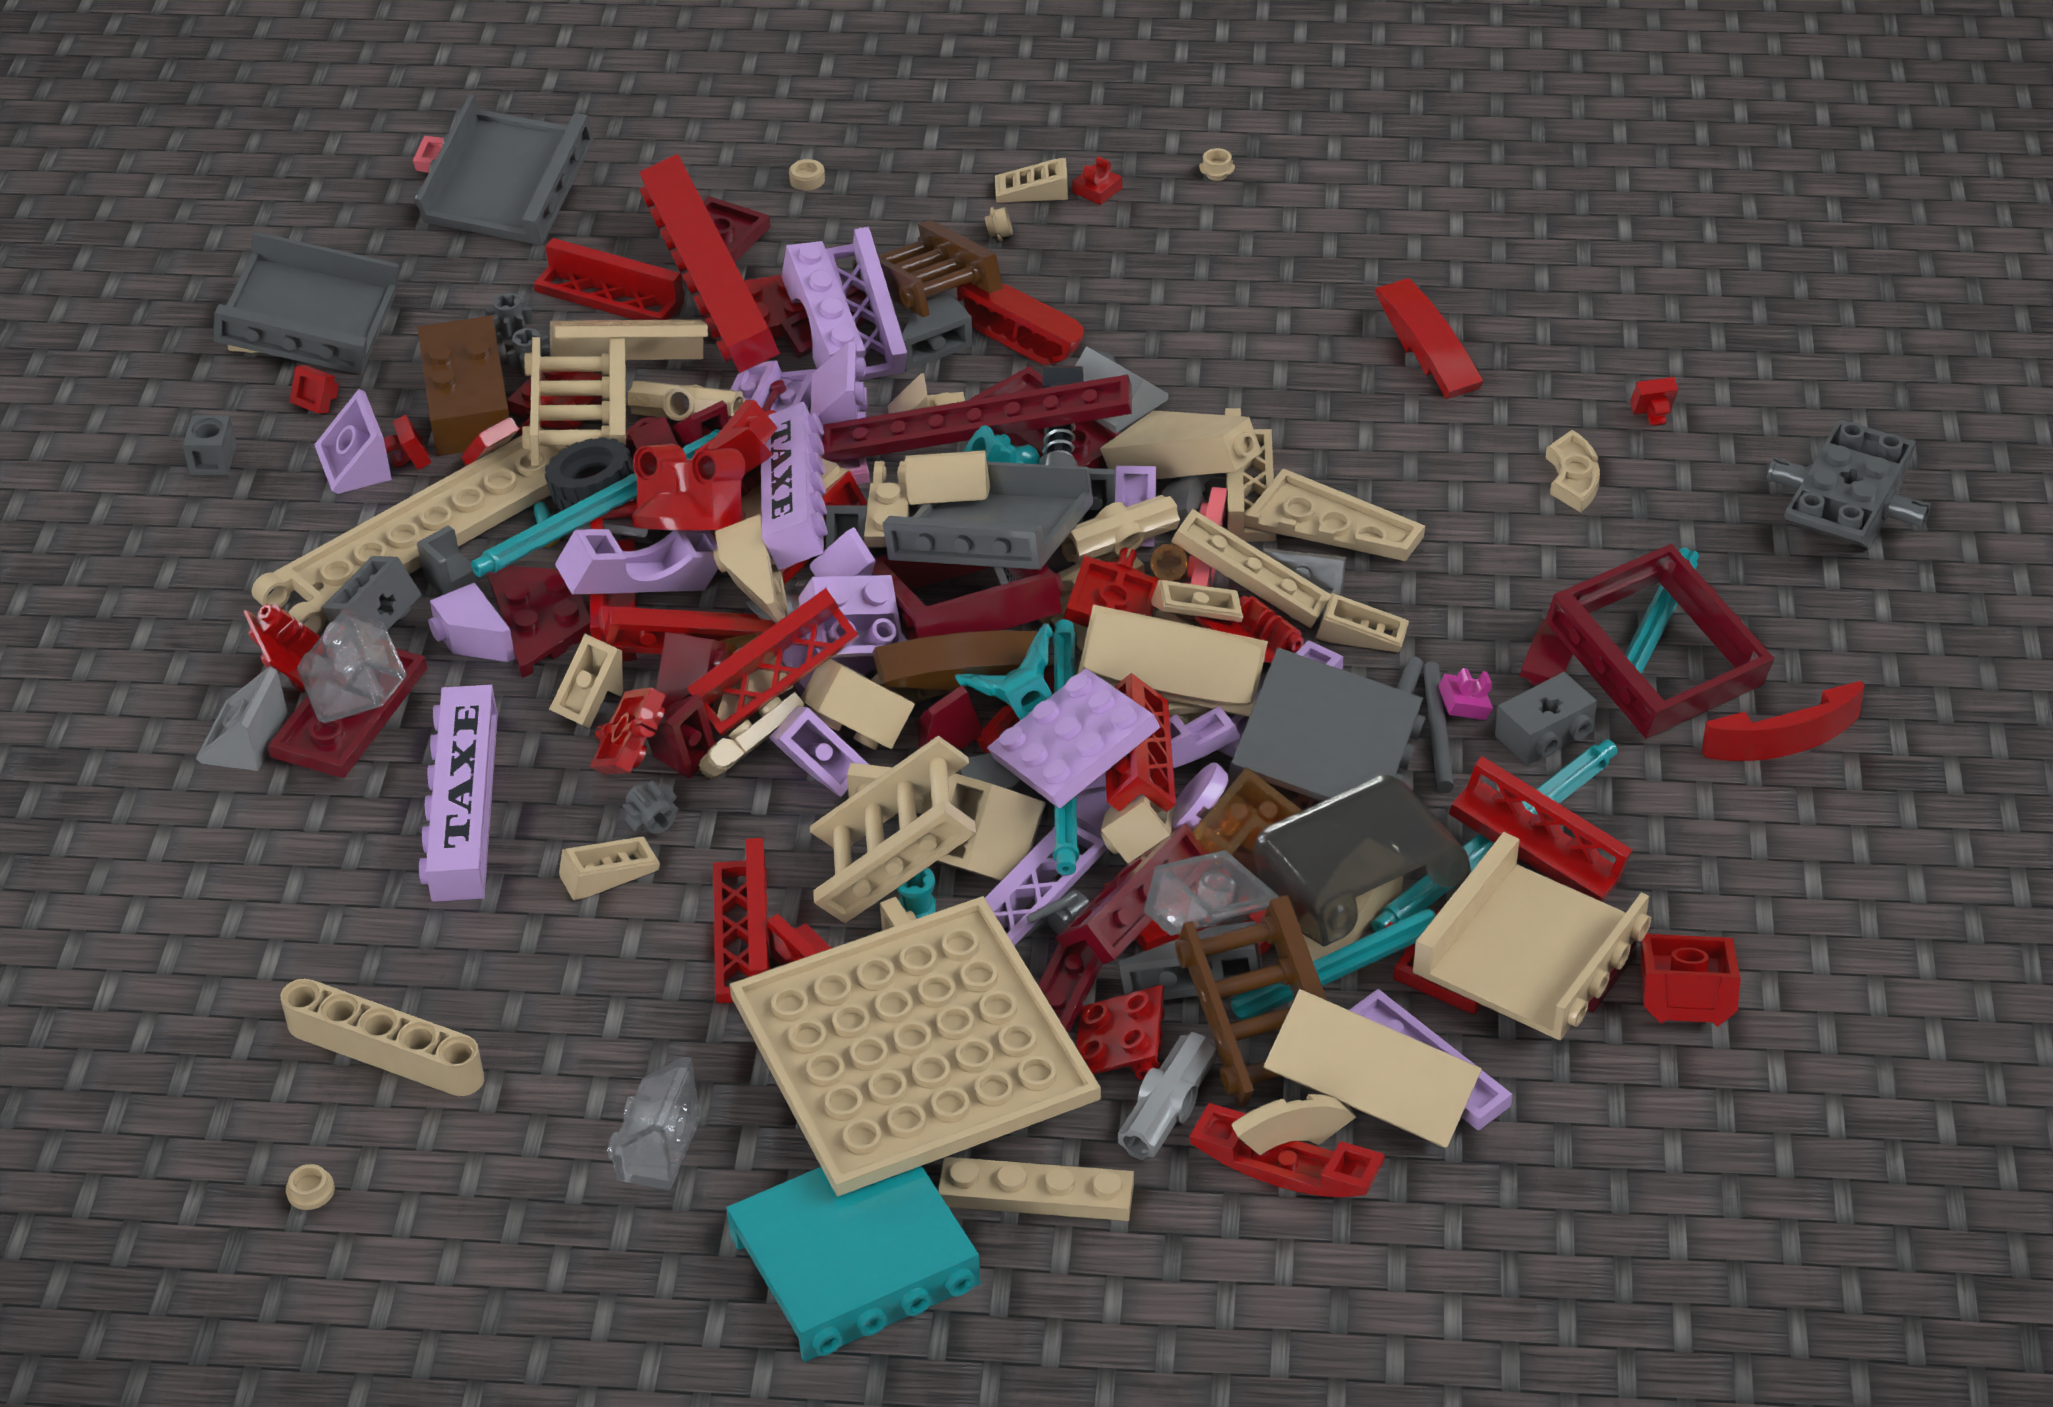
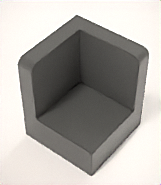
M446 526L417 542L423 578L442 595L479 581V577L472 570L471 562L459 553L456 533L452 527Z

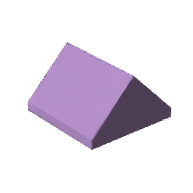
M358 389L314 444L330 488L337 494L392 480L383 435L365 391Z

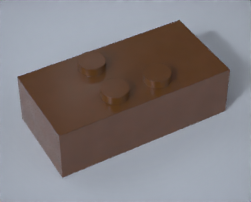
M493 315L417 326L430 422L437 456L464 452L479 433L507 418L510 419Z

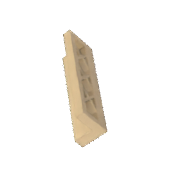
M702 320L550 321V357L602 356V352H610V337H625L626 360L703 359V337H708V325Z
M1225 408V415L1241 416V408ZM1254 429L1258 443H1264V446L1261 447L1262 452L1236 472H1226V488H1228L1227 530L1245 542L1276 541V533L1244 527L1245 514L1254 504L1245 497L1253 491L1262 495L1274 480L1272 429ZM1251 466H1255L1263 472L1253 478L1244 471Z

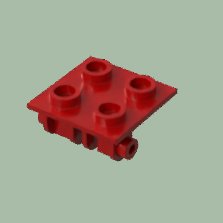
M1242 596L1239 599L1243 614L1242 622L1201 616L1195 617V620L1207 629L1268 641L1264 662L1272 663L1277 648L1294 653L1304 644L1300 630L1292 626L1281 616L1276 615L1273 610L1268 609L1266 605L1254 596Z
M276 604L263 605L257 616L245 610L243 613L251 627L248 630V634L261 647L263 654L260 658L267 668L272 666L278 671V674L281 672L286 675L290 683L303 694L307 691L310 692L317 682L307 661L312 657L319 656L323 652L324 644L322 643V638Z
M1163 985L1082 1006L1076 1048L1093 1075L1130 1066L1136 1073V1077L1144 1080L1150 1069L1160 1068L1157 1058L1162 1048L1163 1031L1161 1029V1021L1165 1017Z

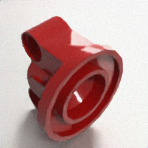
M676 444L642 446L636 450L633 458V468L637 476V510L632 513V526L657 530H720L746 520V513L741 510V480L745 474V460L737 449L699 450L692 459H686L684 450Z

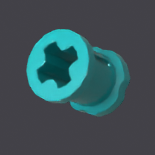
M926 868L896 889L901 896L899 902L906 912L912 911L916 919L936 912V900L931 894L935 886L933 872Z

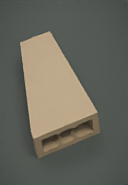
M1154 410L1100 448L1108 469H1115L1116 471V466H1156V479L1236 472L1262 452L1249 417Z

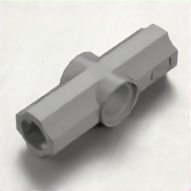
M1191 1032L1186 1036L1181 1035L1159 1069L1152 1068L1146 1074L1139 1090L1137 1104L1118 1132V1143L1127 1150L1130 1156L1143 1161L1147 1157H1155L1176 1122L1183 1124L1189 1118L1196 1103L1198 1087L1216 1061L1217 1049L1208 1042L1205 1036L1195 1032Z

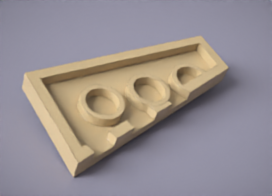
M1284 468L1248 510L1244 521V527L1402 561L1408 559L1424 538L1425 525Z

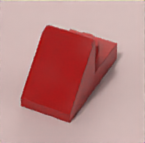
M745 400L706 449H737L745 460L746 474L772 456L765 443L778 427L755 400Z

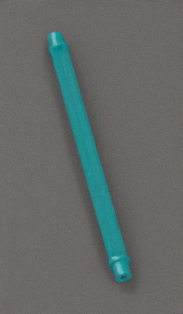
M716 429L685 446L683 450L686 459H692L694 452L715 438L721 430ZM631 474L510 539L483 551L482 556L471 561L473 572L478 577H482L490 572L496 573L502 568L529 555L534 550L550 544L610 512V510L637 497L636 474Z
M1066 619L1059 620L1055 624V632L1052 635V643L1054 645V693L1075 675L1077 635L1074 632L1073 623ZM1077 795L1060 809L1055 806V848L1053 849V858L1056 861L1057 872L1064 876L1075 873L1076 861L1080 856L1079 848L1077 847Z
M1609 739L1603 740L1598 745H1592L1536 790L1557 803H1561L1608 766L1609 760L1618 753L1616 745ZM1522 801L1525 809L1533 814H1538L1532 805ZM1481 834L1476 835L1381 910V914L1371 922L1373 930L1378 932L1384 929L1390 921L1395 924L1426 909L1468 876L1494 843Z

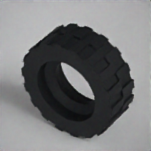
M599 437V439L591 438L579 443L576 442L571 444L570 447L559 451L556 456L549 460L550 463L546 465V473L544 474L555 505L559 506V509L563 511L630 476L635 471L629 450L623 442L620 443L614 438ZM598 473V474H596V475H594V476H591V477H588V478H584V477H586V476H588V475Z

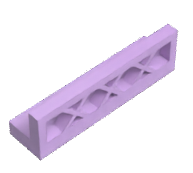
M869 227L854 229L853 244L827 248L826 252L849 310L855 313L853 315L855 324L860 317H863L876 326L870 337L859 332V335L866 350L865 355L872 348L885 356L886 363L867 367L865 362V380L904 373L907 350ZM855 256L857 266L851 274L837 267L836 259ZM851 285L866 293L867 297L861 305L846 298L845 294Z
M1077 826V843L1088 850L1083 855H1080L1076 861V871L1074 874L1062 875L1057 882H1051L1058 874L1056 861L1053 858V849L1055 848L1054 827L985 897L1003 929L1008 926L1009 932L1007 935L1014 946L1039 921L1030 923L1027 921V915L1059 900L1106 851V845L1102 839ZM1035 898L1036 904L1031 909H1024Z

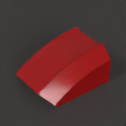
M1664 934L1645 935L1640 942L1644 1007L1661 1024L1666 1020L1711 1022L1718 1027L1738 1011L1741 977L1733 938Z

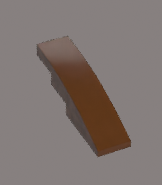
M1000 630L939 635L878 646L874 648L872 653L882 686L955 690L960 687L955 678L956 674L1007 675L1009 672L1018 669L1025 659L1027 651L1038 631ZM1049 654L1048 664L1045 666L1044 675L1052 666Z

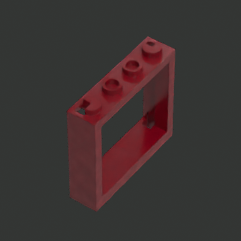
M1672 543L1554 594L1545 619L1549 627L1645 739L1764 685L1775 659L1767 651L1766 646L1759 642L1744 625L1742 619L1737 614H1734L1718 596L1716 590L1692 567L1690 561L1686 560ZM1657 583H1660L1735 668L1665 701L1589 614Z
M888 555L874 558L876 561L871 576L892 575L901 632L909 640L965 632L1000 631L1062 613L1059 596H1061L1060 590L1064 589L1059 574L1051 571L1046 563L1040 570L1005 567L1017 581L926 607L911 590L992 566L888 560Z

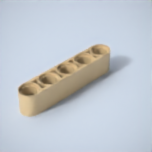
M310 979L292 981L283 988L280 994L288 1030L291 1035L298 1039L456 1096H466L475 1093L483 1085L484 1072L478 1044L468 1035Z

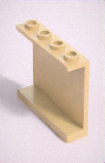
M1503 832L1416 940L1413 973L1560 1041L1571 1026L1578 1027L1592 997L1599 998L1603 994L1612 970L1614 968L1620 970L1623 967L1630 953L1632 943L1635 940L1641 942L1647 934L1651 924V917L1647 915L1649 895L1641 892L1627 912L1621 911L1517 865L1520 839Z

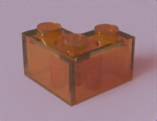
M1246 767L1192 834L1212 857L1205 866L1213 872L1222 870L1242 845L1278 872L1303 841L1316 821Z

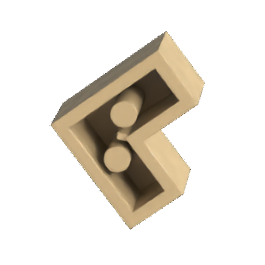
M831 658L815 669L801 696L802 701L809 705L810 710L827 726L837 731L841 729L842 725L855 730L856 733L853 739L876 750L879 743L892 749L915 703Z

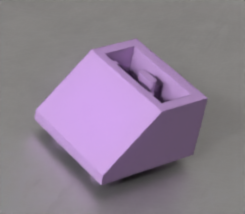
M856 342L846 343L812 373L810 415L816 413L822 427L823 424L866 417V412L860 411L868 409L867 387H864V382H859L865 380L864 357H857Z
M892 575L812 577L798 597L801 606L826 588L836 601L841 612L858 633V639L833 657L873 656L872 651L875 647L903 641ZM834 616L818 626L816 641L833 643L846 634V632ZM811 632L805 635L808 640H810ZM815 648L818 652H820V651L823 650V649Z

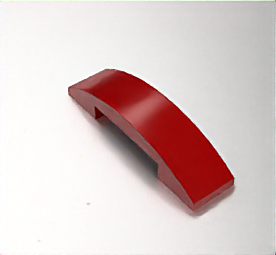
M1857 681L1823 690L1820 705L1757 722H1752L1745 711L1707 721L1705 723L1701 753L1705 758L1756 761L1780 758L1812 749L1835 738L1858 719L1865 685L1862 681Z
M1208 1103L1189 1136L1191 1144L1238 1172L1280 1188L1310 1195L1326 1197L1367 1195L1385 1161L1384 1153L1339 1141L1335 1151L1300 1141H1290L1277 1145L1259 1155L1237 1136L1231 1126L1233 1122L1246 1115V1113Z

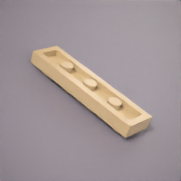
M1194 509L1188 514L1171 540L1172 543L1181 547L1187 553L1197 557L1224 576L1234 580L1256 596L1266 600L1309 628L1313 626L1330 598L1331 594Z
M944 1157L938 1192L948 1207L1129 1221L1134 1187V1171Z

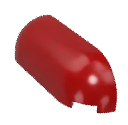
M970 282L957 287L958 301L963 300L965 308L971 316L972 327L975 330L1043 365L1061 362L1077 350L1083 339L1084 328L1077 320L1011 286L1002 283L1003 289L988 293Z

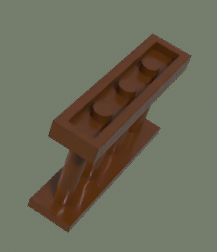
M931 219L918 224L920 232L918 242L878 256L891 299L923 318L930 315L926 298L969 282L988 293L1003 289L996 253ZM854 260L852 263L853 270L857 266L856 260Z
M1288 895L1270 900L1261 923L1199 939L1193 921H1189L1183 924L1178 941L1175 942L1178 961L1182 968L1188 967L1223 1064V1068L1220 1069L1223 1087L1228 1095H1234L1238 1108L1248 1105L1254 1092L1253 1083L1281 1075L1263 1068L1266 1060L1245 1066L1236 1041L1281 1029L1291 1007L1229 1023L1221 999L1282 982L1284 986H1290L1294 999L1299 989L1327 1000ZM1267 941L1268 944L1274 943L1279 956L1276 965L1214 981L1206 957Z

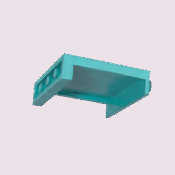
M922 1166L838 1197L824 1171L819 1167L726 1207L730 1237L738 1250L746 1248L799 1338L800 1353L804 1363L818 1356L829 1355L839 1347L858 1338L874 1335L885 1326L903 1318L919 1315L927 1310L928 1307L948 1298L964 1295L973 1287L981 1284L979 1254Z

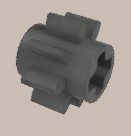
M502 293L493 299L494 308L485 309L486 316L493 315L495 333H498L504 339H512L516 331L525 328V324H532L534 322L532 308L528 307L527 299H521L515 293Z
M533 328L520 329L513 334V342H505L509 368L517 367V370L525 375V353H532L533 337H540L541 357H550L549 336L541 337L540 332Z
M653 780L649 783H640L634 786L626 796V803L623 804V808L627 811L628 815L625 820L636 833L642 829L648 836H651L652 833H662L670 828L675 821L676 812L679 809L674 805L673 801L677 796L666 784L659 787Z

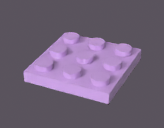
M1085 668L1079 674L1071 677L1062 688L1047 700L1037 704L1033 711L1017 724L1005 730L987 748L994 760L1060 809L1158 730L1160 725L1154 714Z

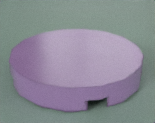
M1211 763L1204 767L1176 798L1172 829L1186 823L1193 831L1200 824L1201 818L1199 816L1205 809L1209 810L1215 806L1228 783V774L1217 763Z

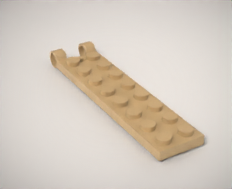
M522 435L275 572L261 575L253 584L252 596L262 606L265 604H276L282 607L288 601L290 593L295 590L308 602L296 604L289 611V614L301 623L308 618L304 625L319 635L324 628L325 621L328 620L321 607L371 556L398 557L408 574H411L421 568L417 547L418 541L446 526H450L455 530L459 547L551 495L544 474L546 473L545 467L550 463L549 460L553 456H556L559 451L568 447L540 446L539 466H531V450H523Z

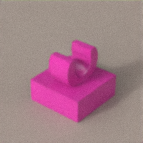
M1463 668L1457 676L1444 674L1438 684L1449 715L1486 721L1493 709L1488 697V693L1492 688L1488 672L1483 671L1479 679H1474L1471 677L1469 670Z

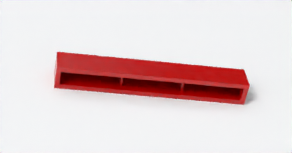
M679 155L671 156L640 171L639 174L645 186L639 188V191L647 208L655 206L649 209L658 229L665 227L660 233L669 251L677 249L671 252V255L680 273L685 270L688 271L682 274V277L691 295L696 292L699 293L693 296L702 317L710 315V317L704 320L713 339L722 338L716 344L725 363L733 360L738 372L741 373L779 355L780 352L773 336Z

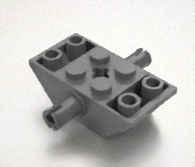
M1841 419L1836 423L1813 464L1806 467L1775 456L1767 474V481L1776 482L1798 489L1784 514V519L1790 524L1868 549L1871 548L1888 517L1923 528L1931 507V503L1899 495L1915 448V441Z

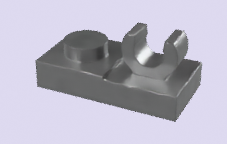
M1264 549L1263 553L1327 593L1342 596L1346 557Z

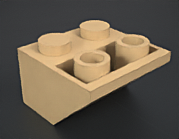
M955 773L950 776L948 781L950 804L975 821L976 834L936 862L1002 881L1031 852L1046 803L991 783Z

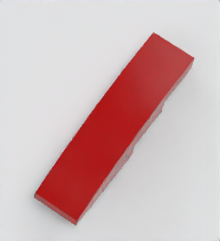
M1410 278L1375 289L1374 292L1406 353L1413 351L1425 375L1433 374L1446 400L1480 389L1483 380L1465 348L1433 303Z

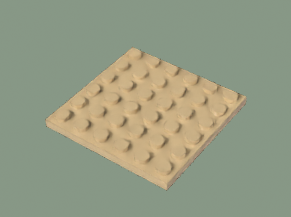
M984 896L729 984L731 998L837 1197L1101 1100L1100 1085Z

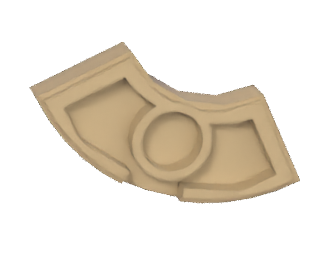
M1570 430L1546 448V459L1556 467L1559 474L1551 483L1550 495L1581 513L1596 496L1599 487L1600 469L1597 462L1598 456L1593 447L1580 434Z
M1308 1094L1307 1100L1304 1101L1293 1100L1286 1103L1284 1099L1265 1104L1233 1122L1231 1126L1243 1142L1261 1155L1277 1145L1290 1141H1310L1320 1145L1355 1119L1356 1116L1349 1105L1340 1102L1334 1097Z

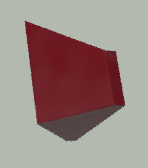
M962 685L928 708L914 722L919 729L918 749L935 737L940 736L960 751L982 735L980 732L983 730L968 693Z

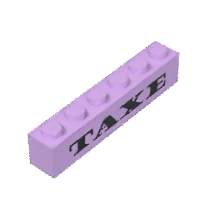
M804 402L768 415L778 428L765 443L772 456L761 464L762 539L778 570L824 553L823 536L828 535L823 515L827 514V509L822 495L826 494V488L821 475L825 474V468L820 457L825 453L820 436L824 435V431L817 414L813 413L810 415Z
M492 685L443 687L441 689L440 705L433 706L434 728L438 730V734L431 735L430 738L432 760H435V764L428 765L429 789L433 791L432 795L425 796L426 820L430 821V825L423 826L422 845L424 853L427 852V858H420L419 860L421 884H428L432 902L485 899L498 719Z

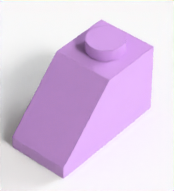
M475 583L430 600L433 618H430L428 622L431 632L438 642L443 640L453 654L504 662L515 659L510 628Z
M796 706L769 736V739L799 767L839 797L848 790L847 773L850 763L869 765L808 707Z

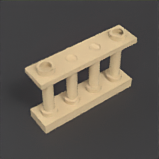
M533 337L532 353H525V376H531L530 426H523V450H531V466H539L540 446H571V444L576 442L579 443L591 438L599 439V437L614 438L626 445L625 337H610V352H602V356L541 357L540 337ZM541 372H602L603 375L602 380L541 381ZM541 396H602V400L610 401H602V405H541ZM602 420V424H609V426H602V430H540V421Z
M937 736L810 826V832L834 849L835 875L813 890L814 903L843 923H847L976 834L975 821L950 804L948 778L969 764L968 757L943 738ZM931 790L932 808L917 818L915 801ZM898 813L900 830L884 841L883 823ZM866 836L867 853L852 863L851 846Z

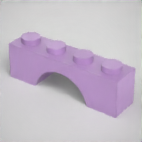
M823 241L787 245L781 277L791 303L802 302L806 309L811 327L813 360L816 368L818 369L848 342H856L857 357H864L865 347Z
M609 529L575 530L556 561L555 566L572 594L705 591L718 570L713 555V550L718 547L716 540L709 530H673L656 544L637 551H622Z

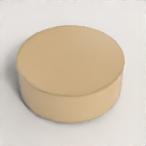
M803 159L795 162L789 168L791 186L802 191H810L821 187L825 182L824 166L812 159Z

